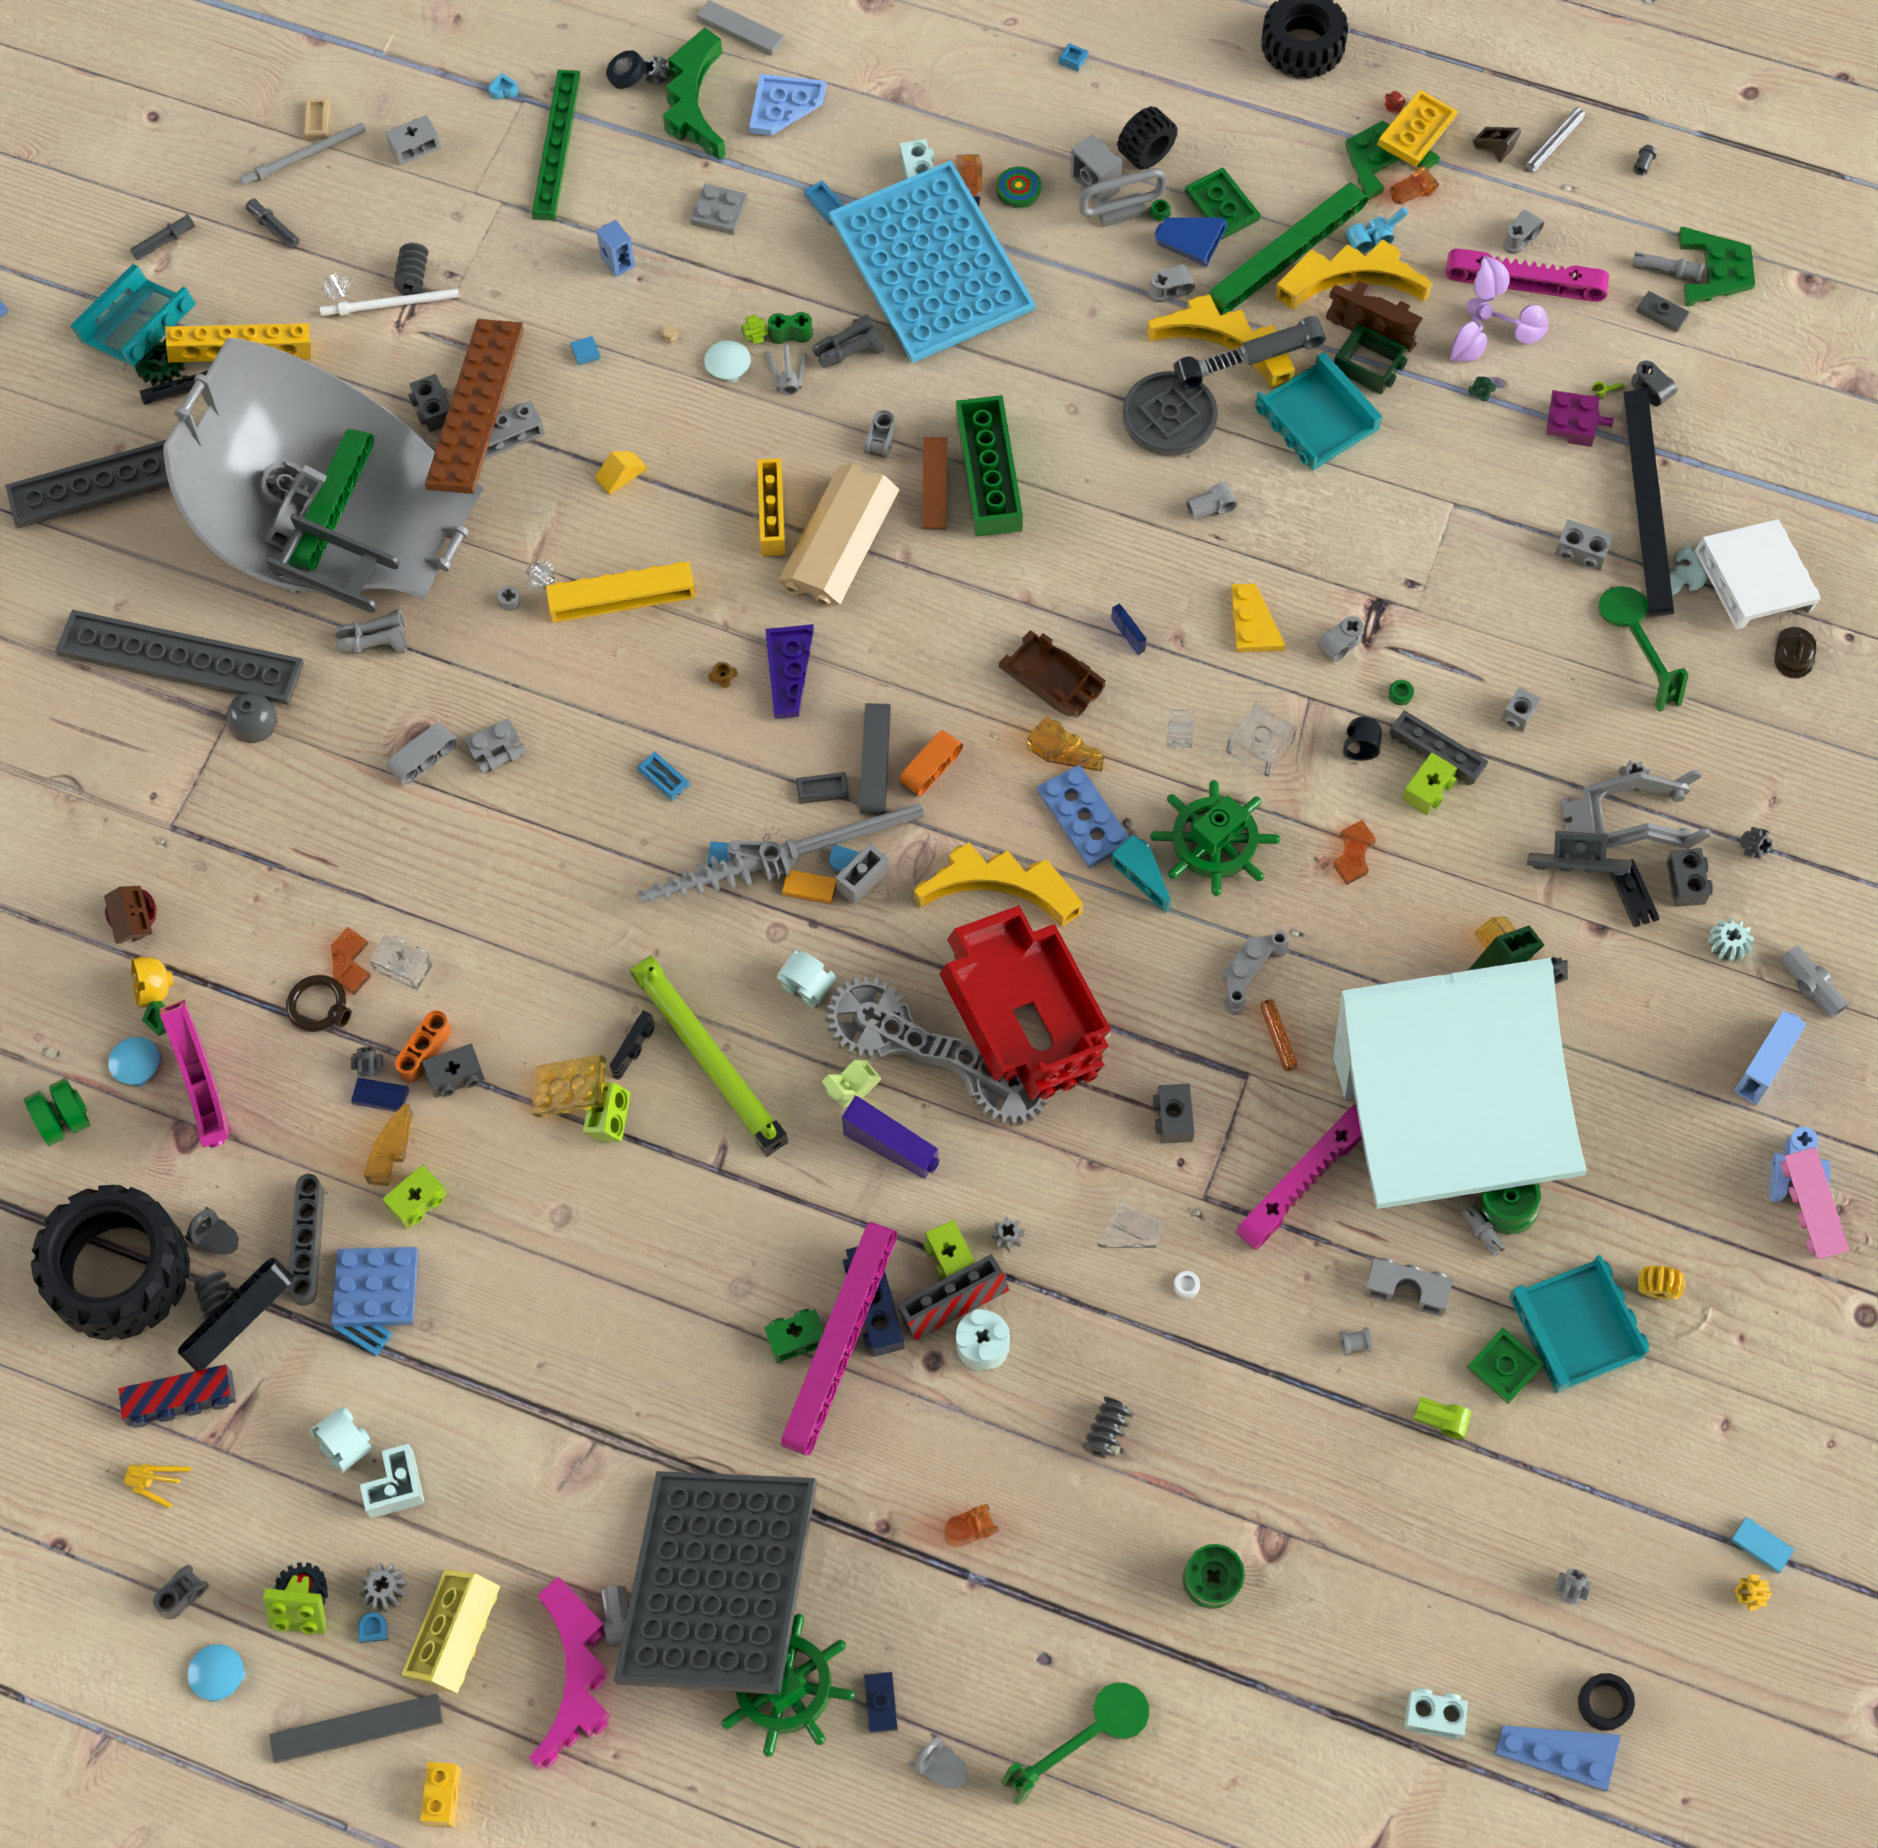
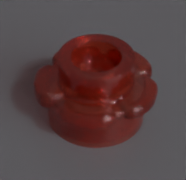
M1392 91L1390 94L1385 95L1386 101L1384 104L1386 108L1391 112H1400L1405 105L1404 97L1397 91Z

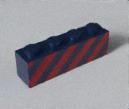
M226 1364L203 1369L199 1372L193 1371L118 1388L122 1420L133 1428L144 1427L148 1425V1422L155 1420L160 1422L171 1421L177 1415H198L204 1409H225L229 1407V1404L236 1403L233 1374Z

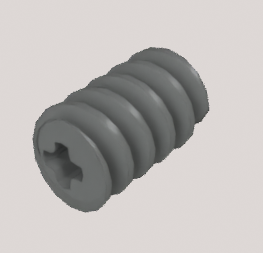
M406 243L400 247L393 284L400 293L412 295L422 292L423 278L425 277L424 271L426 270L425 264L427 263L428 256L427 247L419 243Z
M225 1272L211 1273L198 1280L194 1285V1290L198 1293L197 1300L201 1303L200 1309L204 1312V1320L232 1295L231 1291H223L229 1287L228 1281H221L227 1276Z
M1106 1396L1104 1397L1106 1403H1102L1099 1407L1102 1413L1095 1415L1097 1423H1093L1090 1426L1093 1433H1088L1086 1435L1088 1442L1082 1444V1448L1085 1451L1104 1459L1107 1456H1116L1111 1446L1120 1447L1121 1444L1115 1437L1125 1436V1433L1119 1428L1120 1426L1129 1427L1130 1424L1124 1419L1125 1416H1134L1126 1405Z

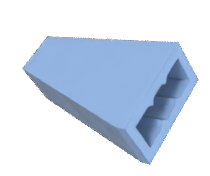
M1783 1010L1733 1091L1734 1093L1757 1106L1806 1026V1023L1800 1017Z

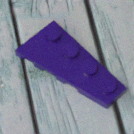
M814 624L765 629L774 719L799 717Z

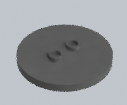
M1158 372L1144 377L1129 390L1123 405V422L1130 437L1142 448L1160 455H1182L1201 447L1211 437L1217 422V404L1213 394L1203 383L1193 389L1184 390L1181 388L1175 372Z

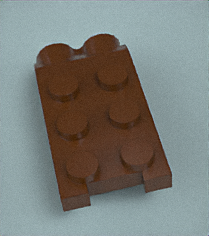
M1360 281L1357 282L1351 292L1336 284L1334 285L1329 297L1333 301L1327 311L1326 319L1335 325L1351 330V332L1359 323L1407 347L1408 352L1411 353L1417 345L1415 332L1423 317L1410 312L1411 305L1402 301L1396 305L1381 297L1366 296L1364 294L1368 290L1369 285Z
M1030 630L1022 638L1023 645L1011 657L1006 654L999 662V668L1060 713L1074 716L1075 718L1080 717L1089 703L1096 700L1102 693L1106 680L1092 671L1084 662L1077 660L1068 652L1053 646V640L1046 634L1042 633L1039 637Z

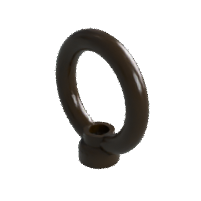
M312 975L302 979L291 989L286 1000V1012L289 1020L297 1028L307 1032L323 1031L334 1024L344 1027L350 1020L352 1013L351 1009L346 1007V994L342 985L334 978L326 975ZM314 985L329 987L336 996V1004L331 1006L327 1017L316 1022L302 1019L296 1009L297 1000L301 993Z

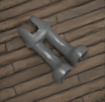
M865 314L859 317L856 323L839 334L829 335L825 339L820 340L812 347L815 356L819 357L818 362L824 368L842 363L845 358L864 348H870L875 354L884 352V346L876 328L873 327L870 317ZM861 335L860 337L854 339L853 341H851V342H849V343H847V344H845V345H843V346H839V345H841L842 343H844V342H846V341H848V340H850V339H852V338H854V337H856V336Z

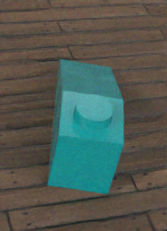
M1133 834L1112 853L1111 865L1166 913L1169 911L1171 899L1152 850L1145 840H1139Z

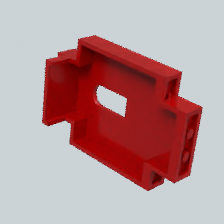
M1020 905L955 928L947 938V941L957 960L947 963L939 975L994 1081L997 1082L1002 1079L1010 1081L1019 1076L1032 1101L1040 1097L1042 1100L1048 1099L1056 1093L1055 1091L1063 1089L1064 1092L1077 1086V1083L1084 1080L1085 1083L1095 1080L1099 1076L1098 1072L1105 1066L1102 1061V1054L1109 1047L1105 1037L1110 1033L1111 1028L1056 925L1053 924L1033 931ZM1031 1003L1033 1004L1050 1037L1051 1046L1049 1049L1040 1051L1031 1046L1013 1010Z

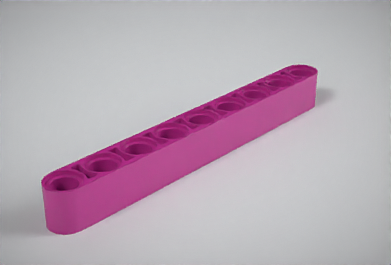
M869 1222L866 1226L781 1440L782 1447L805 1456H809L812 1453L896 1243V1230L874 1222Z

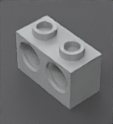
M1567 519L1554 555L1560 556L1567 561L1583 564L1590 569L1601 570L1614 535Z

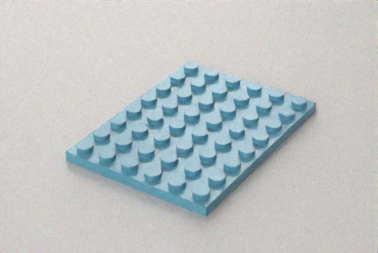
M952 160L829 212L832 224L912 364L1036 309V304Z

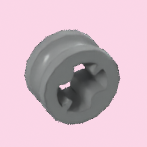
M505 586L498 592L499 604L504 610H514L520 605L519 591L515 587ZM508 595L513 596L511 601H506Z

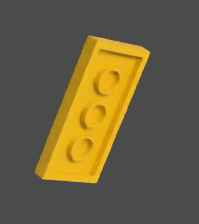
M1419 90L1382 134L1377 146L1416 167L1454 121L1458 111L1426 92Z

